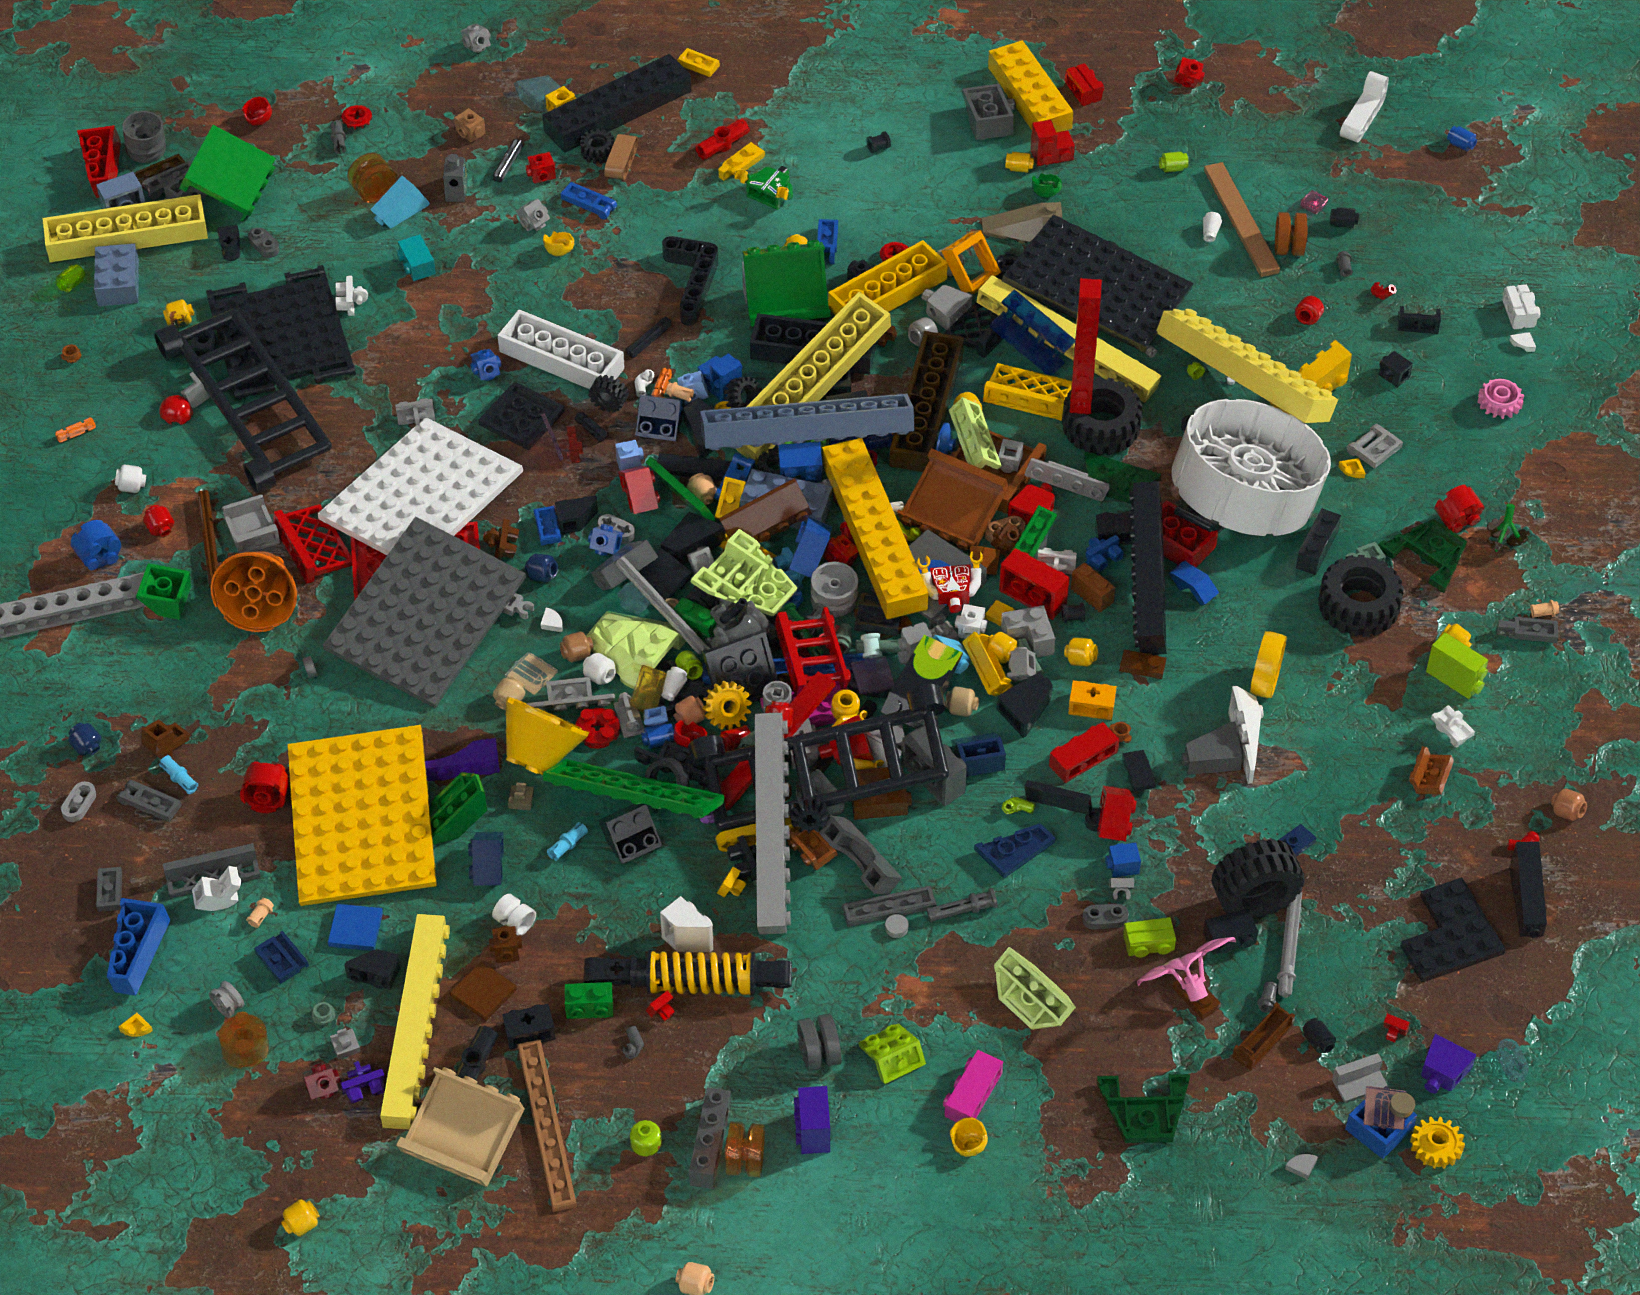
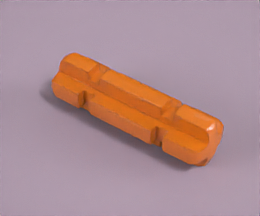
M661 369L651 395L663 396L672 376L671 369Z
M89 417L83 420V423L80 421L65 427L66 430L60 429L56 431L57 440L62 443L68 440V437L71 439L86 433L85 430L91 431L95 429L94 420Z

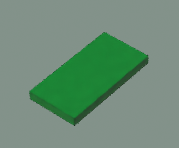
M650 457L645 462L653 470L657 478L699 516L718 523L706 505L655 459Z

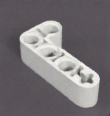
M1372 71L1368 73L1363 93L1344 121L1340 130V137L1357 143L1361 140L1384 103L1389 77Z

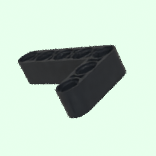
M669 236L662 241L663 259L669 263L693 267L680 302V321L684 325L691 326L696 324L718 267V247L709 242Z

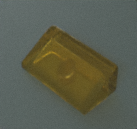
M642 665L630 705L642 713L646 709L656 708L664 687L666 673Z

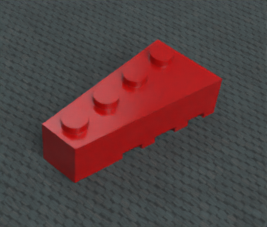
M114 125L77 130L88 180L96 198H99L96 184L116 178L118 173L121 140Z

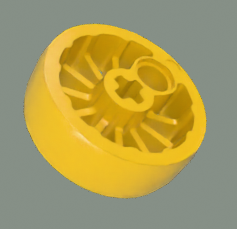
M1265 631L1254 668L1250 688L1251 694L1263 698H1272L1284 656L1287 636Z

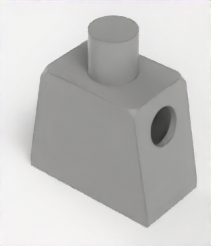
M942 285L936 292L926 289L922 294V299L927 302V315L946 330L972 306V295L947 285Z

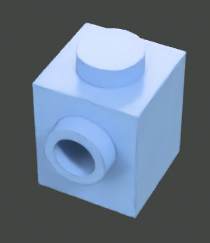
M636 440L615 444L616 459L620 471L641 466L644 454L642 447L638 448Z

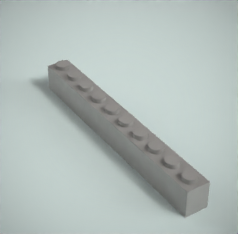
M782 713L755 714L757 928L759 935L787 933V925H791L790 911L787 912L786 904L791 903L790 890H786V882H790V868H786V861L790 860V849L786 847L785 840L790 838L789 825H785V818H789V804H785V797H789V785L785 783V776L789 775L788 762H784V755H788V741H784V734H788L787 720L783 721Z

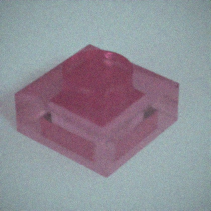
M1311 190L1301 200L1300 206L1317 215L1327 205L1328 198Z

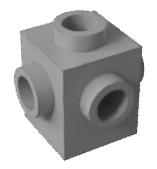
M472 24L460 30L465 48L479 53L484 51L486 47L491 46L489 41L491 36L487 28L478 24Z
M538 198L529 201L516 210L521 225L527 231L542 229L546 226L545 222L550 219L547 208L541 204Z

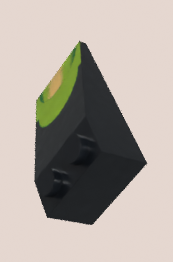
M923 635L892 687L881 712L890 714L909 709L906 694L911 689L921 685H939L944 695L963 652ZM919 720L906 724L917 729L924 725V721Z

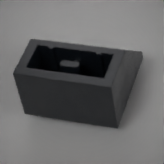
M632 804L598 820L607 843L621 864L662 846L646 804Z

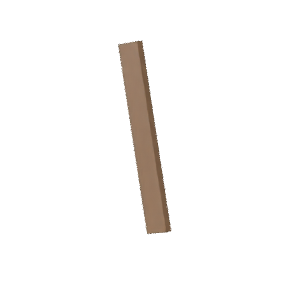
M1223 162L1204 166L1207 178L1260 277L1278 274L1280 267Z
M541 1039L517 1044L552 1210L557 1212L576 1208L575 1194Z

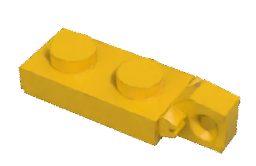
M750 142L724 161L718 169V177L725 181L730 176L735 175L737 169L748 170L764 158L765 151Z

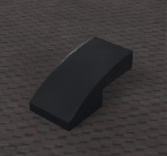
M1144 750L1122 753V761L1128 771V780L1133 791L1156 788L1154 776Z

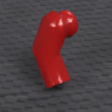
M1375 282L1370 289L1372 295L1381 300L1389 298L1397 291L1396 287L1392 284L1386 288H1383V285L1379 286L1380 282Z

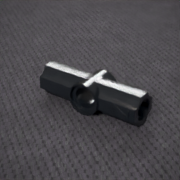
M479 1026L470 1046L462 1052V1061L455 1076L460 1078L468 1076L477 1080L478 1076L485 1071V1062L499 1037L497 1032L490 1027ZM473 1059H478L476 1063H469Z

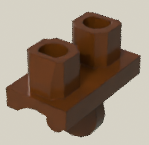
M503 519L502 527L498 531L493 527L491 530L486 531L483 536L484 542L489 547L493 548L496 545L494 557L501 560L502 556L513 558L517 549V545L507 541L516 543L519 529L509 526L510 520Z

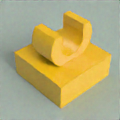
M732 867L717 894L725 898L730 891L733 895L739 896L746 886L744 881L737 879L741 871Z

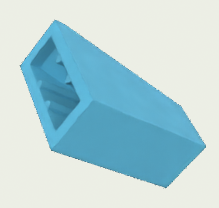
M401 176L370 210L376 215L374 217L376 222L381 226L385 224L391 229L426 208L430 203L411 182Z

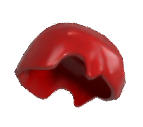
M254 97L248 100L242 107L245 120L252 126L265 124L272 115L271 105L265 97Z
M173 395L162 401L159 407V414L168 424L178 422L182 425L191 419L193 409L186 398L180 395Z
M680 720L674 725V741L680 746L688 748L689 743L694 739L707 736V731L702 726L695 724L694 721L686 725L683 723V720Z

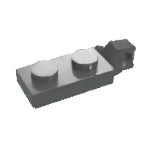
M1514 617V619H1509L1508 621L1498 620L1496 635L1521 640L1557 643L1558 622L1524 617Z

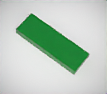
M1038 505L1013 550L1016 548L1034 558L1058 514Z

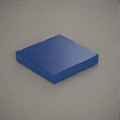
M337 904L328 946L368 951L375 950L383 909Z

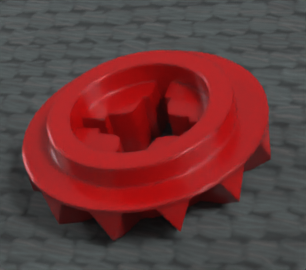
M362 105L350 106L343 111L341 115L342 122L348 128H363L364 125L370 124L372 112L369 108Z
M900 242L887 243L880 250V258L884 262L893 257L894 252L898 254L909 247Z

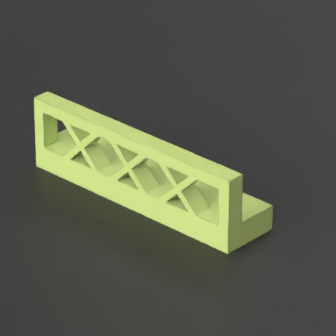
M962 397L949 409V413L968 464L980 469L988 465L998 470L1002 465L979 404Z

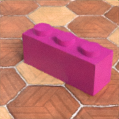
M977 1050L974 1057L970 1056L965 1064L964 1074L959 1075L954 1083V1091L952 1094L948 1093L944 1099L945 1117L955 1122L963 1118L973 1117L976 1119L1002 1075L1003 1061Z

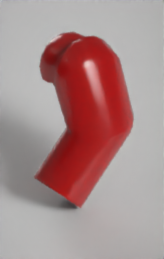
M1529 831L1521 840L1508 839L1507 850L1514 851L1516 842H1539V835L1534 831Z

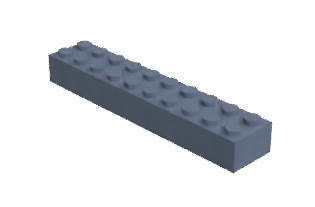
M908 394L700 411L704 445L706 449L709 448L710 450H720L722 447L737 449L743 445L760 447L766 443L781 445L784 442L790 441L793 443H803L805 440L820 442L826 440V438L843 440L849 436L865 438L867 435L873 434L886 436L888 433L907 434L909 431H914V409Z

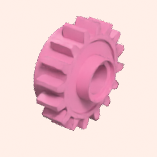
M1489 380V383H1484L1482 388H1480L1477 402L1481 404L1480 409H1486L1485 414L1493 413V418H1496L1497 415H1500L1501 419H1504L1505 415L1512 418L1513 413L1518 414L1519 409H1522L1524 394H1521V388H1518L1515 383L1509 380Z

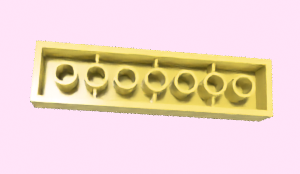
M201 194L43 218L45 246L50 262L95 256V247L135 243L136 249L208 238Z

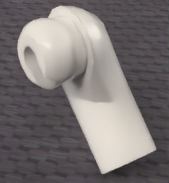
M647 369L635 378L637 397L646 394L645 387L654 378L652 370Z

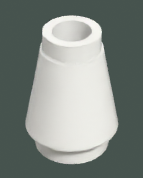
M1208 212L1203 217V239L1206 242L1215 241L1221 226V216L1216 212Z
M671 667L667 671L661 694L664 699L673 701L686 683L687 673L683 669Z

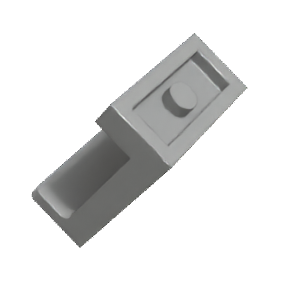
M263 495L250 497L222 507L226 525L238 553L254 552L280 543L278 529L273 524L267 511Z

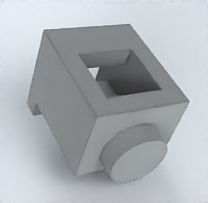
M1003 439L998 456L1002 465L1000 469L1003 472H1018L1023 456L1024 442ZM1007 449L1017 450V452L1007 451Z
M1016 647L1014 651H1010L1009 668L1011 672L1007 673L1008 678L1018 682L1024 681L1036 674L1035 653L1028 650L1027 647Z

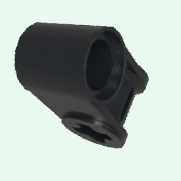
M238 225L217 227L223 258L227 261L238 259L241 254Z

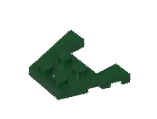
M1432 519L1411 528V531L1403 535L1397 534L1387 542L1383 540L1378 546L1391 559L1407 547L1439 568L1429 578L1428 583L1442 593H1445L1466 548L1467 541Z
M1168 1074L1169 1096L1120 1097L1119 1076H1097V1086L1125 1143L1174 1141L1190 1081V1074Z

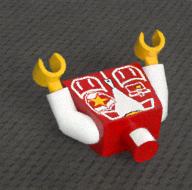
M973 551L970 553V561L973 563V568H971L970 564L930 568V572H928L927 567L930 565V558L928 556L925 557L927 565H922L918 558L916 565L922 570L921 577L929 593L928 596L933 600H938L939 605L947 604L950 612H960L962 605L969 604L970 597L976 594L981 585V568H979V564L983 561L981 552L979 560L972 558Z

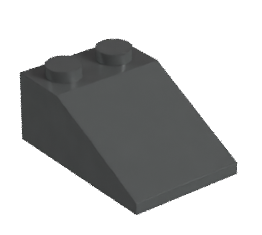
M1000 84L962 89L971 130L976 140L1013 135L1014 115Z

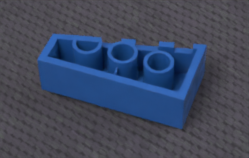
M121 898V910L117 917L118 927L117 932L114 934V949L111 951L107 978L115 993L136 996L168 927L170 918L163 904Z

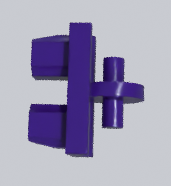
M359 1061L353 1062L355 1069L347 1072L348 1078L358 1077L341 1082L342 1093H346L351 1104L363 1100L360 1088L368 1085L372 1096L384 1093L383 1070L379 1069L370 1072V1064L361 1067Z

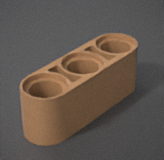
M624 134L617 135L605 165V177L620 180L626 179L637 151L638 137Z

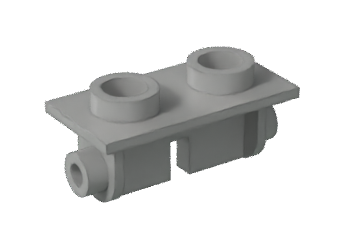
M626 692L621 693L618 702L613 703L620 722L623 737L641 735L644 732V726L635 698L631 699V696Z

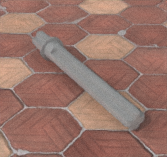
M1302 892L1297 894L1296 899L1293 902H1289L1287 906L1281 968L1277 974V979L1279 980L1278 994L1284 998L1292 994L1293 982L1296 980L1294 968Z

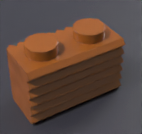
M1084 562L1072 571L1071 590L1077 592V595L1083 597V600L1089 602V605L1095 607V610L1102 612L1114 603L1116 587L1091 566Z

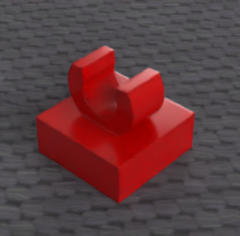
M667 990L650 1003L645 1011L651 1018L658 1013L666 1021L675 1012L669 1005L673 996Z
M1387 1013L1384 1020V1028L1389 1029L1386 1040L1395 1043L1399 1033L1406 1036L1410 1022Z

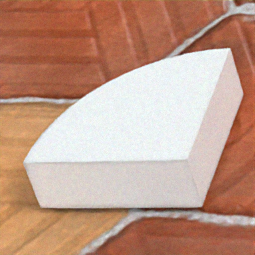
M1530 332L1510 335L1509 340L1513 346L1516 347L1517 345L1525 349L1526 352H1535L1536 345Z
M546 608L541 621V629L562 632L563 626L560 615L556 611Z

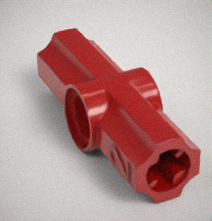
M743 118L736 120L727 127L719 126L714 130V135L696 145L695 150L702 160L711 157L717 152H726L731 149V143L750 132V127Z

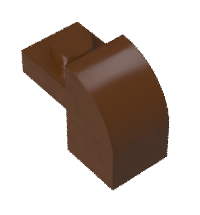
M159 719L142 728L141 731L143 746L160 759L167 755L173 757V750L190 740V734L174 722L167 726Z

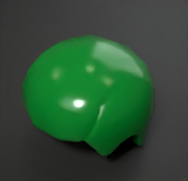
M1041 173L1037 179L1035 176H1032V188L1039 197L1050 198L1061 191L1062 181L1056 175Z

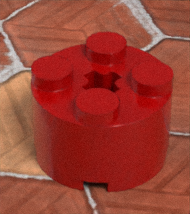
M1460 485L1446 493L1447 498L1443 501L1439 499L1434 507V510L1446 527L1454 533L1460 532L1463 526L1468 524L1470 526L1476 525L1481 520L1479 516L1485 509L1473 489L1466 485Z
M252 762L247 768L240 791L241 801L244 804L247 802L251 805L252 810L260 813H272L281 806L282 808L290 783L285 767L281 764Z

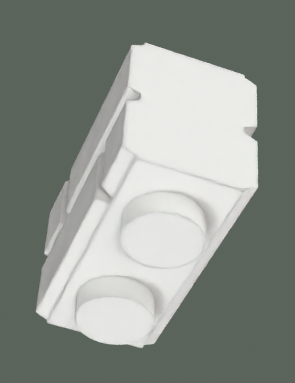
M1527 284L1504 288L1502 301L1512 328L1535 327L1537 319L1540 318V308L1535 306V295L1533 292H1530Z

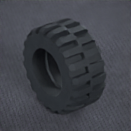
M1097 377L1096 380H1093L1091 413L1106 412L1117 417L1108 421L1093 419L1088 414L1070 413L1071 390L1067 393L1063 407V431L1067 439L1074 443V446L1078 449H1084V451L1093 452L1096 455H1102L1103 453L1112 455L1116 451L1121 452L1126 447H1130L1138 438L1141 427L1142 403L1139 396L1134 393V390L1129 386L1126 387L1125 383L1121 381L1116 382L1112 378H1108V380L1102 379V377Z
M1351 555L1347 556L1345 560L1341 558L1335 561V564H1331L1323 574L1318 597L1319 610L1322 612L1323 618L1326 621L1329 620L1328 624L1333 628L1337 627L1338 631L1343 634L1347 632L1350 633V636L1357 637V635H1362V637H1369L1370 634L1378 635L1382 630H1388L1398 618L1404 593L1402 580L1392 567L1389 568L1386 562L1383 560L1380 562L1376 557L1371 556V558H1367L1365 555L1354 557ZM1363 590L1374 595L1377 600L1359 602L1349 598L1345 592Z
M1263 839L1257 840L1255 843L1249 842L1241 848L1234 849V852L1228 853L1223 857L1222 861L1217 863L1212 874L1211 882L1226 914L1249 909L1253 919L1265 917L1267 914H1274L1280 908L1283 909L1288 906V903L1293 902L1297 894L1301 893L1305 882L1304 873L1292 847L1283 841H1276L1275 839H1268V841Z

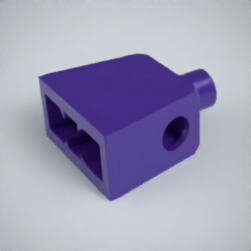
M1435 1034L1421 1076L1427 1080L1424 1085L1425 1089L1434 1094L1438 1092L1440 1087L1452 1091L1473 1068L1476 1054Z

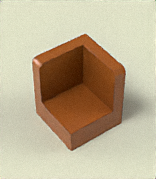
M971 545L970 553L973 551L972 558L979 560L981 552L983 561L980 564L987 568L986 574L996 575L1000 550Z

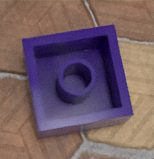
M827 1086L798 1088V1097H794L796 1145H801V1154L830 1152V1116Z

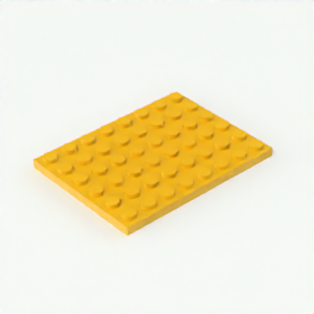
M421 725L288 744L300 906L437 886Z

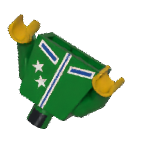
M781 166L778 170L765 167L753 174H748L743 169H737L734 179H739L743 184L746 183L748 198L776 210L780 209L784 200H791L793 198V186L790 184L789 170L784 166Z

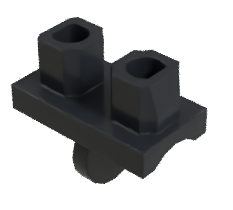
M744 835L737 837V844L727 847V855L731 862L739 859L743 861L734 864V867L741 871L738 879L750 876L751 881L757 880L756 845L754 844L749 848Z

